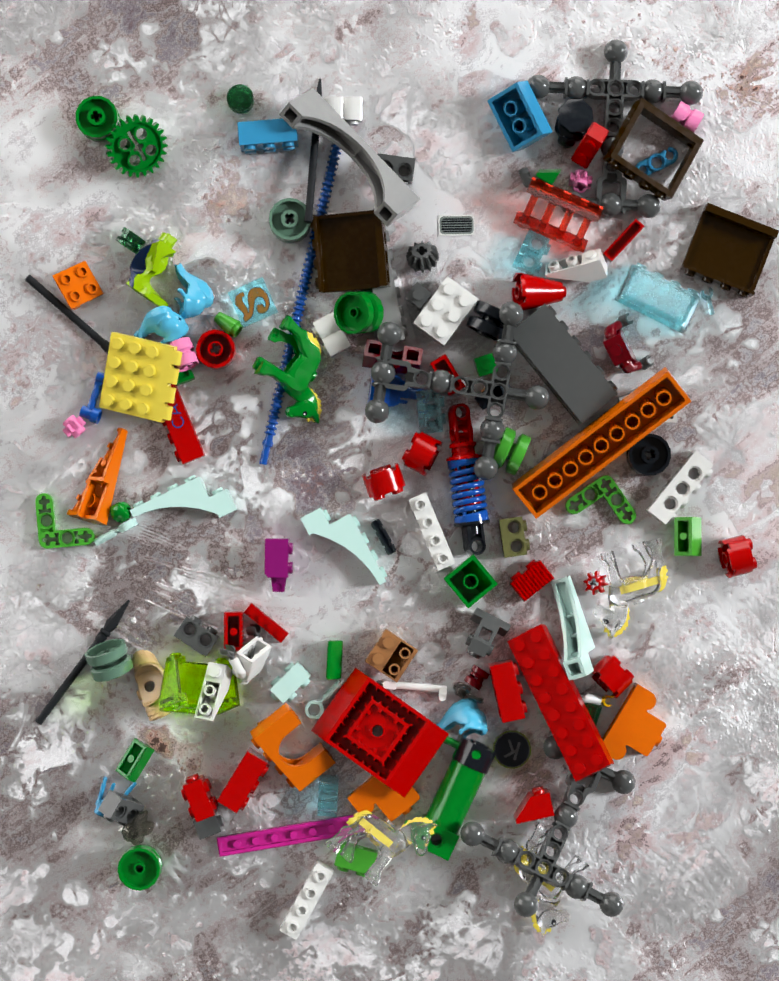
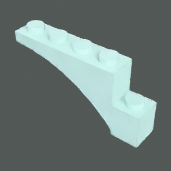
M193 475L186 478V483L180 486L176 483L168 487V492L162 495L161 492L150 496L151 500L144 503L141 500L133 504L134 508L130 512L133 517H137L146 512L161 508L189 507L218 514L219 518L238 509L228 489L223 490L222 487L212 492L213 496L210 497L201 477L196 478Z
M320 507L300 518L309 535L317 534L344 546L367 566L379 585L386 582L385 577L388 575L383 566L379 567L376 560L379 558L374 549L369 550L367 546L369 540L365 532L360 533L358 529L360 523L356 515L352 517L351 514H348L330 524L329 520H331L329 513L326 509L322 510Z
M569 575L551 581L562 625L564 642L563 665L570 681L587 676L594 671L588 652L594 649L595 645L571 576Z

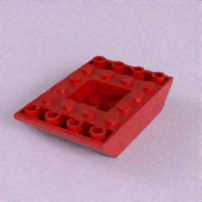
M357 668L350 674L311 730L404 798L449 735V733ZM375 726L383 728V734L379 737L373 735V728Z

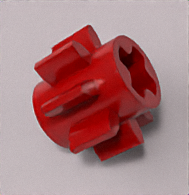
M595 571L594 575L591 572L588 573L587 576L589 578L583 581L587 585L585 590H592L593 595H596L598 591L600 593L605 592L603 587L609 585L605 581L606 575H600V571ZM593 580L599 582V585L597 586L595 583H593Z

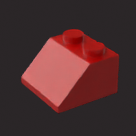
M537 786L531 788L532 791L527 792L513 814L516 824L555 816L550 793L547 788Z

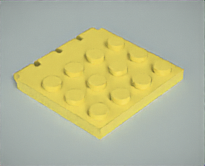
M111 332L99 407L160 423L165 422V420H171L173 407L167 404L174 403L176 388L171 387V384L177 385L180 370L174 368V365L180 366L183 352L177 351V346Z

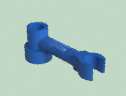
M99 371L96 375L95 385L88 405H83L79 416L89 419V422L98 424L102 416V410L95 408L104 379V373Z

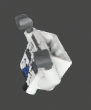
M250 624V626L246 627L247 635H254V639L236 653V656V649L232 645L225 644L226 649H220L222 656L229 657L233 675L244 685L248 684L251 679L261 672L272 647L259 636L261 627L257 624Z

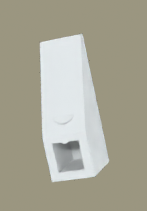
M601 249L589 250L582 254L571 255L561 260H553L546 263L545 276L548 278L593 282L607 278V264Z
M208 662L194 718L213 722L229 690L233 675L232 669L227 665Z

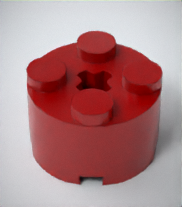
M214 329L201 335L197 342L196 353L199 360L205 366L218 370L226 368L233 362L236 355V346L233 339L227 333ZM214 345L221 347L219 354L211 352L214 349Z
M416 432L411 440L412 447L410 450L407 449L402 460L404 466L426 476L425 470H430L440 452L437 450V447H442L443 442L424 432L420 434Z
M394 463L395 467L392 468L388 464L370 471L369 476H366V474L362 475L369 498L377 501L385 498V494L392 492V495L403 492V487L406 484L398 463Z
M743 535L718 542V544H721V547L718 548L719 561L722 569H727L728 573H725L728 578L750 573L753 569L757 568V561L751 551L753 543L750 538L746 539Z
M604 655L593 667L594 671L590 674H594L592 676L593 680L605 692L610 690L613 693L611 696L617 699L633 682L634 675L629 670H624L620 666L621 662L614 655L612 657Z

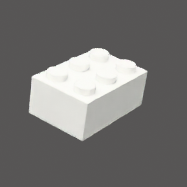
M447 276L415 319L413 325L444 347L476 304L478 298Z

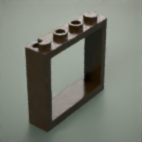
M641 98L634 102L603 160L611 165L610 168L621 171L625 178L637 182L638 186L643 190H649L656 198L666 201L673 198L704 140L644 98ZM640 114L690 147L668 188L618 155Z

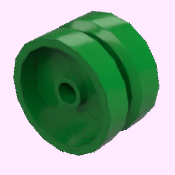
M91 96L84 99L78 105L76 123L80 131L89 140L94 142L108 141L106 137L112 136L108 131L115 130L113 124L120 125L118 110L105 97Z
M370 291L346 292L338 298L334 307L336 324L347 334L371 333L377 330L384 317V308L381 300Z
M138 844L130 847L118 863L120 880L126 887L132 890L141 891L150 888L155 884L162 872L163 862L161 855L150 845ZM137 865H141L143 870L142 868H137Z

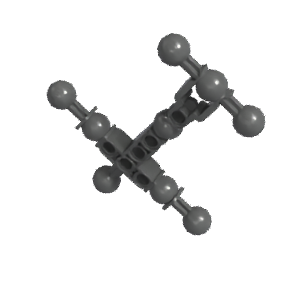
M618 39L609 41L604 48V56L610 62L609 79H593L589 81V79L585 80L582 77L574 76L569 79L565 77L564 82H549L542 75H533L528 79L536 99L544 98L548 93H562L563 99H566V97L570 99H583L585 97L587 99L589 97L594 100H605L604 128L609 130L608 125L615 124L618 127V131L623 124L624 101H635L644 98L653 104L659 101L664 103L666 98H680L682 102L694 105L700 102L703 96L701 85L695 81H686L681 87L666 86V81L661 83L655 79L647 80L646 82L621 80V62L627 58L628 48L623 41ZM597 85L600 88V92L593 93L590 87ZM617 86L619 93L613 94L610 91V87ZM629 87H636L638 89V94H631L629 92ZM616 105L619 111L612 113L609 110V106ZM609 130V134L600 147L603 158L618 131L611 132ZM624 144L618 153L620 157H622L621 155L624 152ZM606 161L602 166L601 177L596 181L595 198H583L578 192L568 191L563 194L560 200L561 209L568 215H576L582 209L594 210L596 214L600 211L609 217L615 216L619 212L624 215L626 211H638L645 218H653L659 213L661 204L659 199L652 194H644L638 200L626 199L627 180L622 177V172L618 169L614 171L609 170ZM602 183H619V196L612 192L602 195Z
M507 302L499 310V318L504 325L502 337L497 339L498 343L493 348L496 366L493 369L491 381L463 376L454 378V375L445 370L430 371L429 374L427 371L413 368L408 361L391 359L393 346L400 341L402 331L394 322L383 323L377 331V337L382 346L380 356L375 357L378 362L371 369V376L375 381L371 385L375 387L373 400L369 401L365 407L367 419L373 423H381L388 418L389 407L385 402L387 388L405 391L408 387L422 388L428 386L427 389H431L437 394H445L453 390L458 394L487 398L488 416H485V420L480 426L481 441H484L482 457L475 461L474 473L482 480L494 478L498 472V464L494 459L496 443L500 444V439L504 434L503 419L501 417L505 411L506 398L525 401L534 410L544 408L549 402V393L543 386L534 385L528 390L508 387L511 374L509 366H512L511 363L517 357L515 346L517 342H513L515 326L523 319L522 307L518 303ZM392 364L407 367V373L404 375L405 385L390 384L395 377V368ZM500 366L507 369V375L503 378L498 377L496 374V370ZM419 373H424L427 376L425 384L417 383L416 376ZM458 379H462L466 383V387L462 391L454 387ZM479 382L485 386V390L481 394H477L474 391V385ZM495 386L503 387L504 394L502 396L496 397L493 394ZM493 405H498L501 408L498 416L490 414V408Z
M554 736L548 737L544 741V753L554 760L562 758L563 755ZM605 768L589 776L593 778L589 786L585 788L583 784L575 782L569 770L565 779V783L568 786L563 802L554 812L555 821L552 822L553 827L547 832L537 855L530 851H523V848H519L513 840L504 839V837H500L497 840L485 834L483 827L474 821L463 825L460 832L461 839L466 845L477 846L481 844L493 850L491 856L496 855L497 859L502 863L516 865L518 869L532 875L526 892L518 894L514 900V909L522 917H531L536 913L538 909L536 896L543 881L554 887H561V890H565L571 898L580 899V901L589 899L599 904L601 911L606 916H617L624 907L623 899L618 893L607 892L603 894L592 888L593 882L588 883L587 879L582 875L569 873L566 869L556 865V862L568 838V831L577 823L579 806L583 804L588 794L596 790L600 778L602 777L612 782L613 789L616 792L628 794L635 788L636 783L634 775L630 771L619 770L615 772ZM571 794L577 797V804H573L570 801ZM555 829H559L561 831V839L555 837ZM548 846L552 847L554 850V855L552 857L547 855L546 848ZM522 855H525V856L528 857V859H529L528 865H523V864H522V862H521V856H522ZM539 864H543L546 867L545 874H541L538 871ZM557 873H561L563 875L562 883L557 882Z

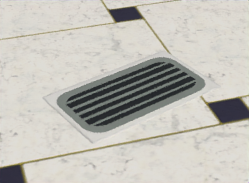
M475 214L438 215L439 236L475 235Z

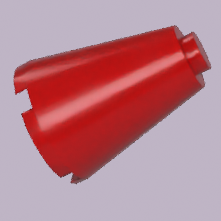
M515 273L512 282H516L515 288H512L511 292L512 302L518 303L523 311L541 307L544 304L549 305L561 302L566 297V287L563 286L562 282L524 273Z

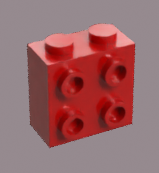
M198 773L187 777L181 790L184 800H188L190 804L188 808L189 814L192 819L195 818L196 822L214 816L219 806L216 796L211 795L210 789H212L209 778H205L204 774L199 776Z

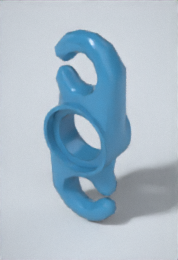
M668 147V151L674 154L672 159H667V151L663 150L661 153L653 154L638 162L635 167L638 169L642 166L646 167V174L649 176L653 172H659L674 164L678 159V152L675 148ZM659 158L662 162L661 167L654 168L651 165V160Z

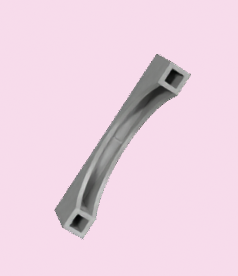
M314 88L288 102L279 114L292 129L306 130L320 135L337 145L353 159L371 186L375 201L374 214L387 227L409 212L420 200L406 183Z

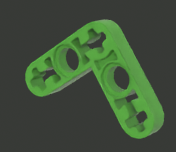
M608 475L599 477L570 497L565 503L568 513L578 514L601 497H604L622 523L631 524L636 519L635 510L615 481ZM602 479H604L605 481H607V480L610 481V483L608 484V486L610 487L611 490H612L614 487H615V489H616V491L611 492V493L608 495V497H607L606 494H605V493L609 492V491L607 490V488H606V487L601 488V486H600V485H602V481H601ZM591 489L594 491L595 497L593 500L585 498L584 493L586 490ZM614 494L621 496L622 501L619 505H613L611 502V497ZM581 495L586 505L583 506V503L577 505L578 510H570V502H577L580 500L577 496ZM626 503L627 507H624L626 512L632 513L630 515L631 519H623V511L617 512L616 509Z
M42 493L37 496L35 505L38 538L43 548L81 546L94 542L96 535L90 528L57 530L53 497L48 493ZM43 496L50 501V503L46 504V509H51V513L44 512L40 514V510H44V505L40 504ZM45 515L51 517L52 522L49 526H44L41 523V519ZM75 531H78L77 535H84L85 531H87L88 534H91V538L88 539V542L85 539H78L79 543H76ZM56 533H59L58 541L60 545H57V541L50 542V545H47V542H43V538H46L47 534H49L50 538L57 537ZM64 533H70L73 537L69 544L62 541Z

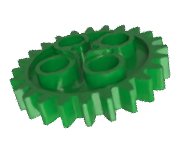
M134 114L133 119L126 115V121L120 118V125L113 124L115 130L108 131L112 136L106 137V140L110 142V144L105 145V148L110 150L106 155L112 157L109 162L111 164L115 163L114 168L116 170L120 168L121 174L127 171L129 177L132 176L133 172L137 178H139L140 172L144 176H146L147 170L153 173L152 167L159 168L157 162H164L161 155L167 154L163 148L168 145L162 142L167 137L161 135L164 130L158 128L159 124L157 122L153 123L152 118L149 117L146 120L144 115H141L140 119L137 114ZM143 128V134L140 137H136L137 130ZM128 131H130L134 141L138 143L137 146L145 156V160H142L140 153L135 149V144L127 134ZM127 139V144L124 147H120V141ZM148 145L153 146V149L150 153H146V147ZM132 155L137 156V159L134 163L129 162V159Z

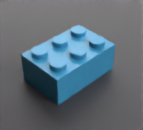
M528 80L516 82L487 100L512 152L524 150L553 132Z
M283 118L237 122L239 146L241 152H245V154H256L258 150L272 153L276 152V149L282 148L283 151H293L295 147H299L297 129H292Z

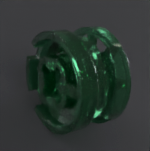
M238 84L229 89L227 103L233 112L244 114L252 109L254 96L249 87Z
M125 227L122 229V234L115 239L135 254L138 253L141 246L146 244V241Z

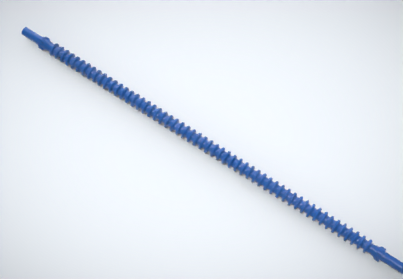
M335 144L331 145L333 149L330 150L331 155L328 156L330 161H327L329 166H326L328 170L325 172L326 177H323L325 182L322 183L324 185L321 188L323 192L320 193L321 198L318 199L320 204H317L319 209H316V212H318L317 216L327 214L326 209L329 208L327 206V203H330L328 198H331L329 193L332 192L331 187L334 186L332 182L335 181L333 177L336 176L334 172L337 171L336 166L339 165L337 163V160H340L338 155H341V152H339L341 148ZM311 231V242H308L310 244V247H307L309 252L306 253V263L303 264L305 269H302L304 273L301 274L302 280H299L301 285H298L300 290L297 293L299 295L296 296L297 301L294 302L296 307H293L295 312H292L294 316L291 317L299 327H301L299 323L302 322L301 317H303L302 311H305L303 306H306L304 301L307 300L305 298L308 295L307 290L310 289L308 287V284H311L309 280L312 279L311 273H314L312 271V268H314L313 260L316 257V251H313L312 248L314 231ZM289 344L284 345L286 350H283L285 355H282L284 360L281 361L282 366L279 367L281 370H284L293 358L292 354H295ZM276 382L277 388H274L276 390V393H273L275 398L272 399L274 403L271 404L272 409L269 410L271 415H268L270 420H267L269 423L266 426L267 431H264L266 436L262 442L263 449L259 464L267 465L270 448L273 447V435H276L274 431L277 430L275 426L278 425L277 419H280L278 414H281L279 409L282 408L280 404L283 403L282 398L285 397L283 392H286L279 382Z

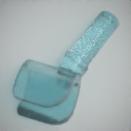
M709 287L710 295L706 296L704 290H702L701 297L706 300L709 313L713 315L715 314L711 300L713 289Z

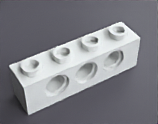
M696 450L693 451L648 506L646 511L663 525L671 524L674 521V517H677L676 511L679 508L683 509L689 502L688 496L691 493L695 494L701 487L699 484L703 478L707 479L713 472L711 468L714 464ZM692 468L698 473L695 479H691L688 475L689 470ZM680 483L684 484L686 488L683 494H679L676 490L677 485ZM668 498L674 502L671 509H667L664 505L665 500Z
M425 492L409 499V504L437 570L439 571L456 564L427 493Z
M317 859L280 926V932L297 940L332 877L334 868Z

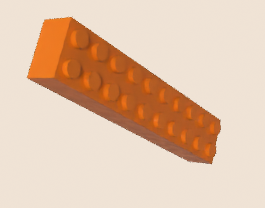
M664 367L513 482V491L537 519L691 402L689 396L668 369Z

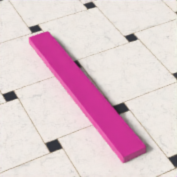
M351 814L217 837L219 857L369 831L361 825L356 829L351 828L346 823L348 818L354 817ZM369 815L363 817L369 821Z

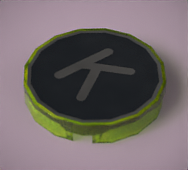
M508 730L496 737L493 743V751L496 752L495 759L500 765L505 768L515 769L523 766L528 761L531 755V746L523 733L516 730Z

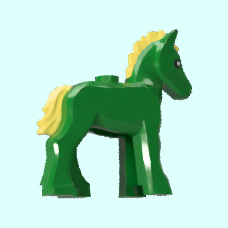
M286 315L279 328L287 330L291 334L273 328L268 336V340L274 343L282 341L289 344L295 356L286 365L284 370L279 369L262 357L256 358L252 368L256 370L254 374L270 376L279 382L286 393L297 401L286 408L285 414L288 417L306 418L307 422L319 423L322 411L320 408L322 407L320 404L321 400L317 397L318 394L313 392V389L309 388L308 385L317 375L316 370L321 361V346L312 333L300 328L289 315Z

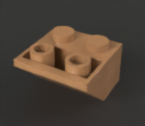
M386 628L366 657L365 662L395 682H398L418 650Z

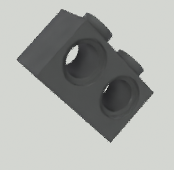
M377 153L407 186L412 184L416 158ZM405 167L410 173L407 176H401L398 171Z
M194 615L191 617L186 616L174 636L206 657L219 639V636L216 635L218 631L211 626L204 627L201 625L202 621ZM187 624L194 626V634L189 635L185 632ZM202 635H208L211 638L209 645L201 643Z
M109 790L98 810L104 814L103 818L113 823L115 820L123 826L125 824L134 826L145 806L132 796Z

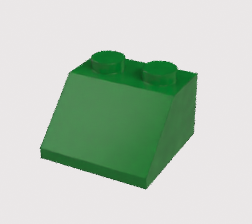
M474 554L443 577L467 608H470L498 585Z

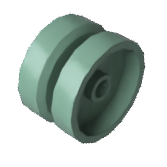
M286 198L274 204L269 214V224L272 233L277 239L292 244L300 242L308 235L311 227L310 223L304 222L306 205L298 199ZM289 218H292L294 220V223L287 224V220Z
M107 640L85 652L87 664L93 666L90 672L94 681H109L126 674L133 668L131 656L126 654L128 648L125 640Z

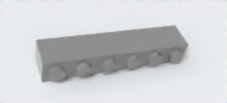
M386 230L387 242H390L389 232ZM387 247L391 287L373 288L372 293L378 296L384 308V317L381 325L385 322L396 323L402 331V337L399 341L401 342L405 341V336H408L406 324L402 325L401 317H404L403 306L398 304V298H401L399 287H395L394 280L397 279L396 269L391 268L390 261L394 260L392 249Z

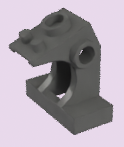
M476 608L470 620L476 622L478 626L474 635L470 634L466 640L467 653L477 659H480V657L485 658L486 655L490 656L494 648L491 644L496 634L504 637L509 631L511 624ZM482 628L492 632L488 641L479 637Z

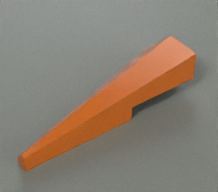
M123 428L117 429V437L113 443L109 442L107 445L109 450L104 458L100 457L85 482L87 484L82 495H77L75 499L78 501L72 510H68L67 515L93 524L107 525L127 430Z

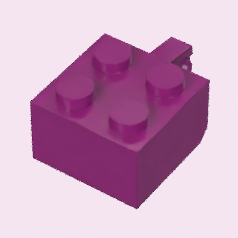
M265 539V575L271 578L273 592H285L286 580L289 574L293 573V562H289L290 554H293V543H290V539Z

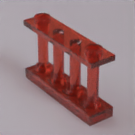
M532 177L526 191L531 194L524 212H517L513 223L521 228L529 229L569 246L575 251L584 253L588 240L584 239L591 221L598 223L604 207ZM538 198L549 202L541 220L531 216ZM557 205L566 209L559 228L548 223ZM574 213L584 217L577 235L566 231Z

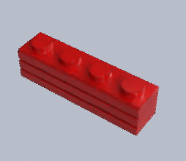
M635 219L603 253V256L609 262H612L645 226Z
M253 603L245 610L244 613L280 643L289 634Z

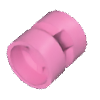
M680 101L671 118L694 133L704 113L697 109L691 110L690 105Z
M183 337L168 344L177 346V351L183 352L180 366L174 365L175 368L180 369L179 372L188 371L200 364L196 352L192 351L194 346L189 337Z

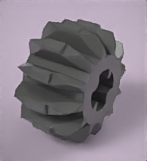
M422 240L419 244L414 242V246H409L406 258L410 268H413L415 272L421 270L424 273L425 270L431 271L432 267H437L439 253L436 246L432 245L430 241L424 243Z

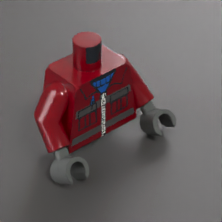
M629 313L619 316L618 320L607 326L604 330L605 337L603 339V344L614 366L622 369L624 373H631L641 369L646 370L654 365V363L650 364L647 360L651 357L650 355L637 361L625 337L622 327L633 323V320H627Z

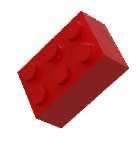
M511 659L488 663L500 720L502 723L524 719V713H528L526 702L521 700L520 694H523L522 684L516 679V675H519L517 663Z
M249 747L217 802L235 813L239 809L243 811L250 799L247 797L248 794H253L260 783L258 781L259 776L264 777L269 769L268 760L262 754Z

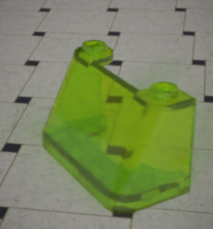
M172 653L169 655L170 657L166 658L158 702L159 710L163 712L195 714L208 664L187 662L185 656L181 655V653ZM217 658L213 662L227 665L232 669L229 660H226V658ZM232 675L229 690L216 715L240 706L237 677L235 675Z

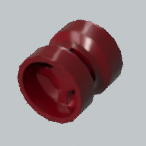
M474 664L471 668V673L466 675L464 681L480 691L483 686L482 682L490 674Z

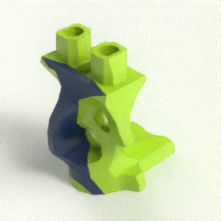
M162 232L158 239L153 238L151 243L139 250L130 264L131 277L126 283L130 288L157 307L168 306V303L155 292L150 285V279L162 273L166 269L168 258L173 257L176 253L172 247L177 239L165 232Z

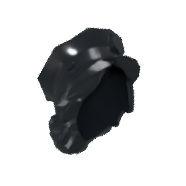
M568 99L558 109L559 115L556 119L555 132L558 135L557 141L563 148H571L576 141L582 140L594 122L593 110L583 99Z

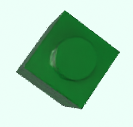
M493 353L473 359L478 378L493 373V369L496 366Z

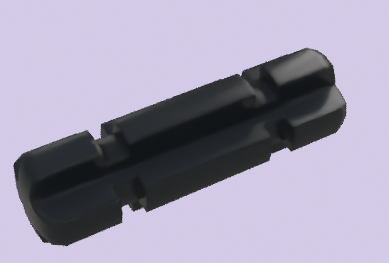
M379 519L373 521L371 526L376 530V535L381 544L385 546L386 553L391 555L396 552V548L391 543L392 540L385 528L382 527L381 521Z

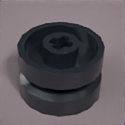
M477 301L473 310L480 317L470 316L466 326L488 339L494 341L501 339L503 331L501 327L504 324L499 318L500 309L488 303Z
M655 434L646 435L626 451V461L630 469L642 476H653L663 472L671 459V449L667 441ZM645 452H650L651 457L649 459H646L647 455H645Z

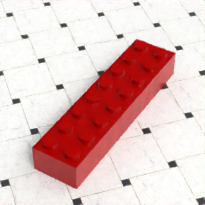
M540 624L507 641L575 782L581 781L613 765L614 762L574 681H569L563 665L564 661L547 626Z

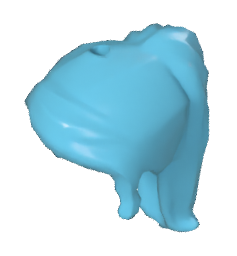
M181 263L175 264L177 277L186 288V292L181 288L177 289L184 298L183 303L178 297L174 298L180 305L179 315L183 319L195 317L213 304V292L205 281L187 272Z
M159 306L146 314L140 329L134 333V336L145 339L149 334L155 332L164 338L160 343L165 344L185 336L188 333L189 327L182 316L172 311L170 307Z
M470 698L461 699L452 704L440 722L436 724L444 731L459 725L463 727L458 732L460 735L469 729L468 732L464 733L463 737H467L472 733L485 735L488 732L485 714L479 709L478 703Z

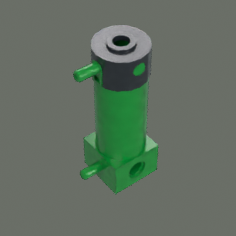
M463 736L460 741L447 737L444 741L445 744L455 748V751L427 814L422 817L432 820L433 824L420 822L419 825L411 823L405 826L415 832L412 838L413 845L449 861L460 837L459 830L496 755V752L485 744ZM434 825L436 828L433 830L435 832L433 835L438 834L441 836L438 840L431 839L433 835H430V829ZM421 836H427L429 838L428 841L422 840Z

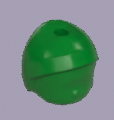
M118 502L110 507L111 517L118 523L126 522L131 517L130 505L126 502Z

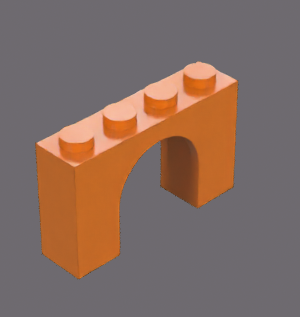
M285 703L250 731L253 737L251 741L257 749L260 747L263 749V755L269 762L273 761L276 764L274 767L280 775L285 774L287 777L286 781L292 788L296 787L299 791H302L336 762L321 742L300 758L289 759L279 754V746L283 738L301 724L297 714Z

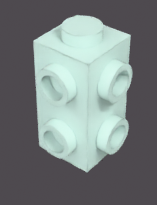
M298 661L295 664L291 662L284 669L286 673L281 678L277 676L270 683L272 685L270 688L272 693L270 695L276 702L281 701L284 703L286 700L291 702L297 695L295 691L299 687L304 689L310 683L309 677L311 674Z

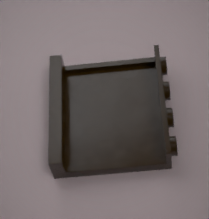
M707 203L704 206L680 269L684 270V274L690 277H695V275L701 277L705 283L712 284L714 282L719 284V288L730 291L732 289L737 291V295L741 297H752L755 295L754 290L779 230Z
M374 209L321 216L313 215L312 223H310L311 231H314L312 248L313 251H316V258H314L313 264L318 278H315L316 289H319L320 293L391 287L386 226L374 214Z

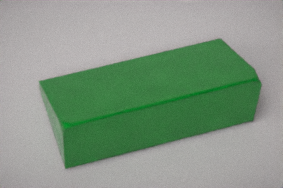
M539 169L536 177L553 185L561 169Z
M341 640L328 641L327 680L341 678L343 641Z
M134 738L115 771L125 779L136 782L152 756L154 749Z

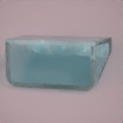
M640 263L632 264L614 300L680 333L686 332L700 301L699 293L690 288L688 290L682 288V284L677 281L671 280L669 282L663 279L664 275L661 273L647 271V267Z

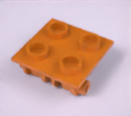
M86 261L52 276L70 309L76 310L80 305L104 294Z

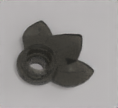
M458 682L453 686L454 693L461 698L466 696L477 703H484L483 698H478L470 693L471 688L466 684Z
M147 810L137 814L132 823H127L123 827L121 833L124 840L131 842L133 845H139L144 842L145 836L153 831L155 823L147 821Z

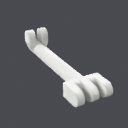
M382 680L381 682L385 689L438 693L440 701H445L447 697V686L395 682L394 680Z

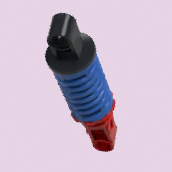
M459 403L452 405L448 409L449 435L451 439L449 449H452V456L446 458L448 470L452 471L449 473V477L452 478L450 485L453 486L450 490L452 493H455L451 498L452 500H457L452 503V506L456 508L453 510V514L457 515L454 519V527H461L465 553L468 555H480L486 549L483 525L490 522L488 510L485 508L487 503L484 502L486 495L482 494L485 492V488L480 487L485 483L484 480H478L479 478L474 473L475 461L482 457V454L475 452L476 442L473 441L470 409L466 404ZM457 408L462 412L461 417H458L456 414ZM474 541L477 543L476 551L472 549V543Z

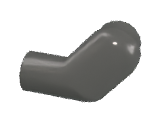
M527 167L518 170L526 188L539 190L544 187V181L531 177Z

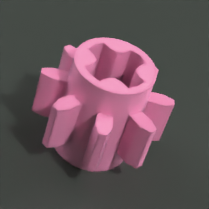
M578 169L575 173L571 172L569 186H573V191L583 193L587 189H591L593 176H588V171Z
M72 415L63 422L65 428L62 431L67 437L73 436L77 438L86 430L84 428L86 422L81 416L76 418Z

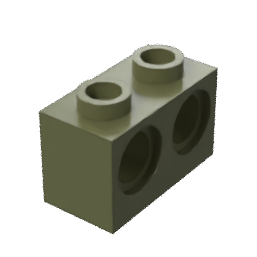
M522 516L498 519L503 557L527 555V550H530L529 539H525L524 531H527L526 520H522ZM510 522L518 524V530L515 533H511L508 530ZM513 541H519L521 544V549L517 552L511 549Z

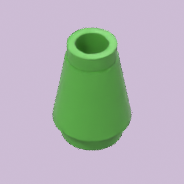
M219 312L214 318L219 327L230 337L236 338L243 329V325L240 324L239 320L222 312Z

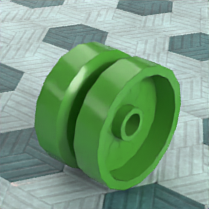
M506 427L503 437L500 439V444L497 443L495 446L494 459L498 464V469L503 466L507 459L505 471L515 476L526 454L531 437L521 434L516 443H513L516 431Z

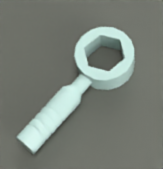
M132 518L119 525V528L112 529L95 538L94 543L98 546L115 537L118 533H123L137 526L136 518Z
M339 680L323 695L320 701L311 700L305 706L307 717L314 720L321 717L324 713L323 704L329 701L343 686ZM311 704L319 705L321 711L318 715H310L308 708Z

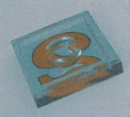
M263 277L228 292L243 328L278 313Z

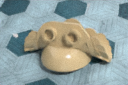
M148 650L136 651L132 657L135 681L138 684L136 693L139 700L142 701L143 707L146 708L149 721H155L171 713V703L173 702L175 692L169 684V672L166 668L163 669L155 655ZM149 681L155 683V688L151 692H148L145 687Z

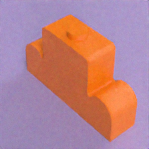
M637 683L633 685L602 737L611 758L615 760H620L625 756L627 752L626 745L644 756H648L653 747H657L662 740L661 734L666 727V723L647 712L656 704L655 695Z
M371 776L351 792L347 799L358 812L363 810L372 812L374 804H377L386 817L393 821L401 814H408L413 809L411 806L420 799V795L412 787L404 798L377 778Z

